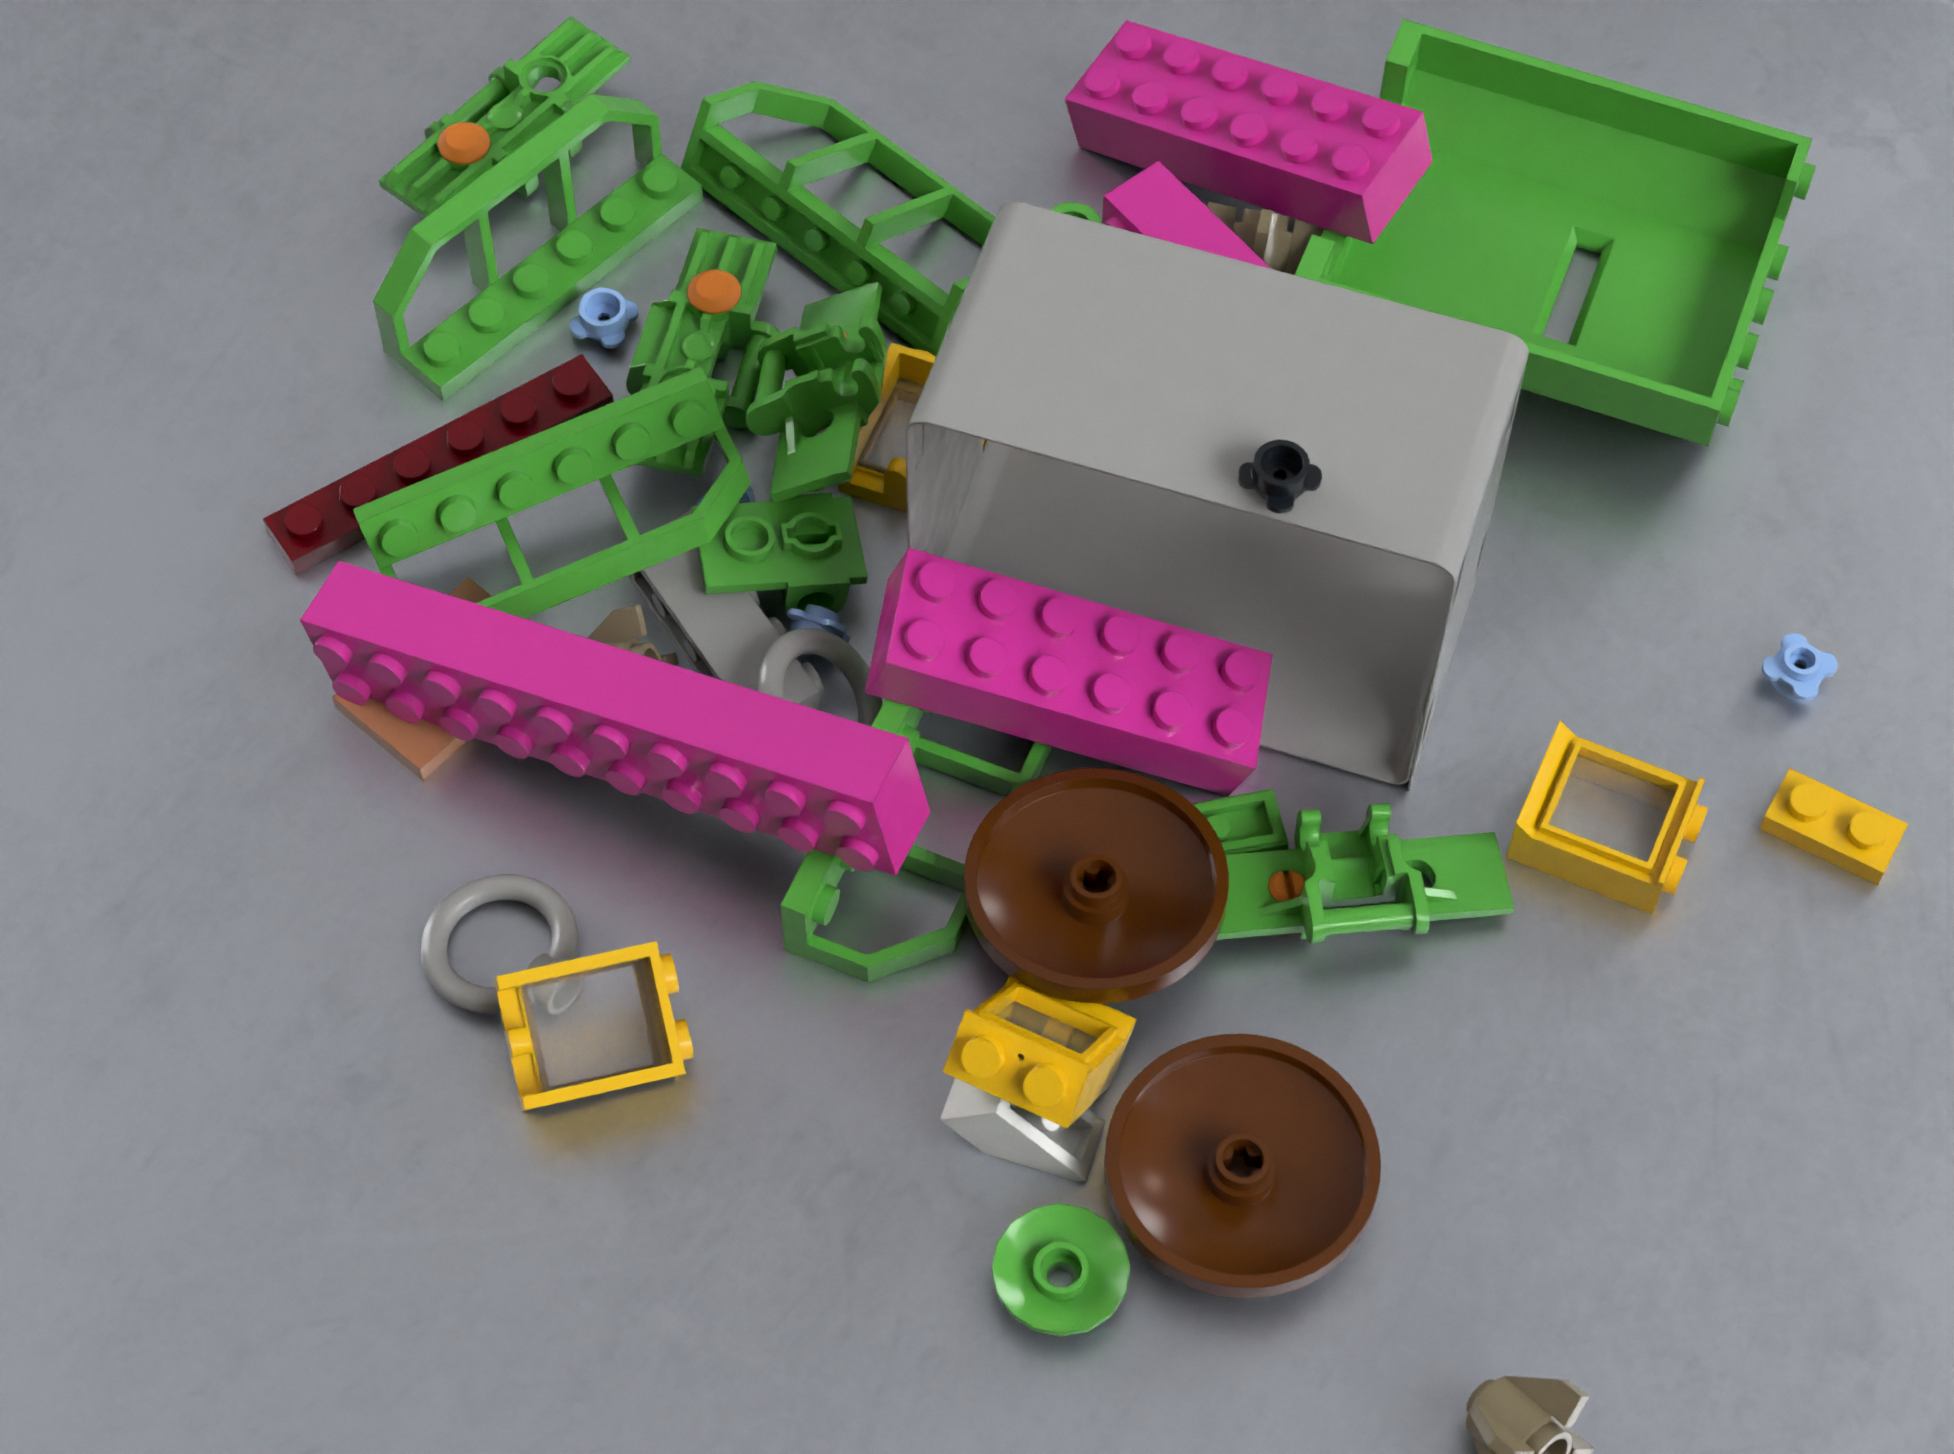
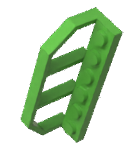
M757 81L702 98L681 165V169L699 182L705 191L773 242L777 243V245L841 293L866 284L879 282L882 287L877 320L916 349L925 350L937 356L970 276L953 283L948 294L880 243L945 218L983 246L995 219V216L834 99ZM749 113H756L821 128L840 142L787 161L784 171H781L719 125V123ZM868 162L915 196L916 199L866 217L860 229L803 186Z
M589 94L412 227L373 299L384 352L441 401L445 402L703 201L702 185L662 154L658 115L636 99ZM607 121L632 124L635 159L645 167L577 218L568 150ZM543 170L550 223L560 232L499 278L488 211ZM463 231L472 283L482 292L412 346H409L403 313L437 250Z
M698 367L354 508L353 511L380 573L396 579L398 577L392 564L496 522L522 584L476 604L525 619L711 542L751 485L743 459L724 425L709 380L702 367ZM712 433L727 463L722 473L692 514L640 535L611 474ZM599 479L602 490L626 541L533 579L507 517Z
M885 699L871 726L908 738L916 763L1007 796L1024 784L1037 779L1053 746L1034 742L1020 773L920 737L919 730L916 727L924 712L930 715L933 714L930 711ZM912 845L901 868L961 890L962 894L946 927L866 955L813 934L817 924L826 926L836 910L840 897V889L836 887L845 869L851 872L855 870L844 863L839 857L813 849L811 852H807L780 905L784 949L868 983L956 951L969 923L964 900L965 864Z

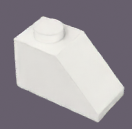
M957 1078L953 1082L940 1121L985 1154L1075 1182L1086 1181L1106 1122L1088 1108L1066 1129Z

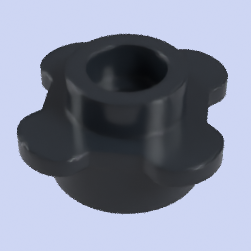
M1273 440L1265 443L1255 453L1254 461L1242 464L1238 470L1239 484L1245 489L1255 490L1266 500V507L1274 513H1287L1291 511L1294 507L1295 499L1305 491L1317 490L1322 481L1320 468L1310 464L1306 451L1298 444L1288 440ZM1274 475H1282L1286 479L1277 480L1274 478Z

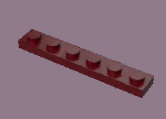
M583 354L263 518L266 532L295 575L365 539L354 514V508L613 403V394Z

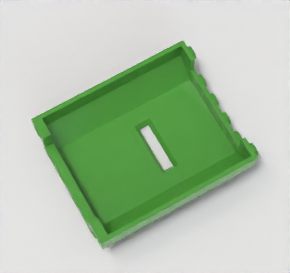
M1403 19L1385 61L1379 98L1423 112L1433 162L1373 244L1324 229L1321 237L1311 235L1295 275L1514 334L1525 342L1529 350L1521 389L1709 447L1716 425L1729 426L1744 381L1733 378L1736 367L1748 370L1759 335L1748 332L1751 322L1763 325L1774 290L1764 288L1763 286L1766 278L1777 281L1779 279L1789 246L1779 244L1778 242L1793 197L1805 200L1816 165L1805 163L1812 138ZM1580 247L1599 253L1601 256L1567 344L1544 337L1543 334L1575 248Z

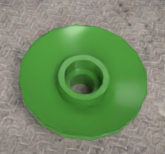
M1058 1203L1033 1208L1010 1223L996 1243L991 1271L997 1297L1014 1319L1035 1332L1062 1337L1089 1332L1111 1318L1126 1296L1130 1263L1125 1243L1110 1222L1087 1208ZM1061 1270L1070 1274L1073 1281L1066 1287H1056L1048 1281L1047 1277L1052 1272Z

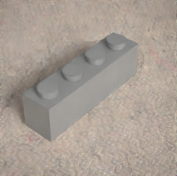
M688 511L687 513H685V514H683V515H681V516H679V517H677V518H675V519H673V520H671V521H669V522H667V523H665V524H663V525H666V524L671 523V522H673V521H675V520H678V519L683 518V517H685V516H687V515H690L691 512ZM697 547L629 575V579L695 672L758 691L759 672L764 656L772 644L785 635L787 631L776 617L768 619L758 606L760 602L756 591L705 594ZM796 658L792 660L784 677V694L791 696L797 704L821 711L820 698L825 695V689L818 673L810 663L805 662L801 665Z

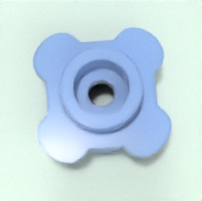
M596 288L587 292L581 298L578 306L579 316L570 320L569 327L571 334L575 338L583 339L589 337L597 342H601L605 348H617L625 342L624 332L628 324L638 318V307L633 301L625 300L616 290Z
M810 604L806 605L805 611L789 608L787 616L792 619L790 632L803 628L821 629L840 637L849 644L850 636L846 635L847 627L840 623L842 618L837 613L827 608Z
M1790 633L1782 638L1781 649L1778 653L1764 660L1762 673L1783 696L1791 699L1812 700L1819 692L1821 681L1825 677H1831L1835 674L1838 663L1831 653L1819 652L1814 646L1808 644L1803 635ZM1801 663L1805 666V669H1800L1794 664Z

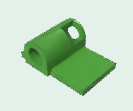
M832 493L800 494L796 499L774 502L770 498V501L737 503L711 542L697 547L705 594L782 589L786 612H788L789 608L805 611L806 605L810 604L821 606L837 613L844 607L847 601L850 585L866 584L868 578L851 496L833 497ZM692 506L691 514L695 511L697 506Z

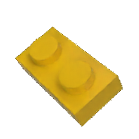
M1789 768L1759 829L1879 885L1908 823Z

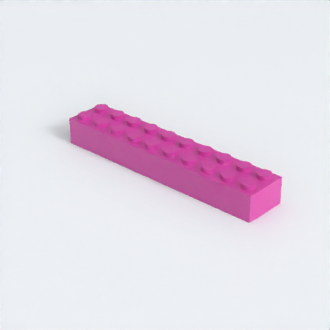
M338 561L300 619L313 645L314 654L325 667L332 681L333 690L342 699L363 706L370 697L385 703L388 710L403 721L418 723L420 719L442 727L449 734L460 740L471 741L473 738L497 745L502 751L515 758L526 759L528 756L552 763L560 771L570 776L582 777L586 774L607 781L614 788L628 795H638L641 792L665 800L670 806L683 813L695 814L699 811L721 818L726 824L741 832L752 833L754 830L779 837L787 845L799 851L811 852L815 849L839 857L850 867L860 871L876 869L896 876L930 814V808L910 742L906 737L361 567Z

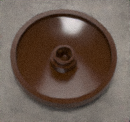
M1081 768L1060 771L1037 778L1012 791L988 812L974 833L967 850L964 865V900L968 920L975 937L990 958L1007 974L1038 992L1059 999L1081 1003H1116L1138 999L1169 987L1193 970L1207 955L1221 931L1226 915L1229 871L1223 846L1215 830L1206 817L1185 797L1170 787L1139 774L1108 768Z
M1221 1034L1193 1040L1171 1049L1151 1062L1133 1079L1121 1096L1110 1121L1106 1138L1104 1173L1108 1199L1122 1231L1141 1255L1158 1270L1188 1287L1205 1293L1233 1298H1263L1284 1294L1313 1283L1340 1264L1353 1250L1362 1237L1375 1206L1380 1183L1381 1158L1376 1131L1362 1100L1351 1085L1325 1061L1307 1050L1276 1038L1252 1034Z

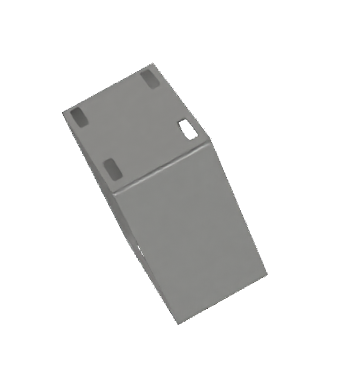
M1007 202L1001 205L906 428L908 548L1273 654L1259 746L1388 784L1402 785L1409 780L1407 791H1410L1479 573L1529 350L1522 339L1502 330L1027 203ZM915 424H922V450L915 467L914 430ZM983 439L986 440V443H985V445H984V448H983ZM1273 440H1288L1298 444L1306 451L1310 464L1318 466L1322 472L1320 487L1315 491H1305L1294 500L1293 509L1287 513H1274L1266 507V500L1253 489L1243 488L1238 482L1240 466L1246 462H1253L1257 450L1265 443ZM1274 475V478L1277 480L1286 479L1285 476Z

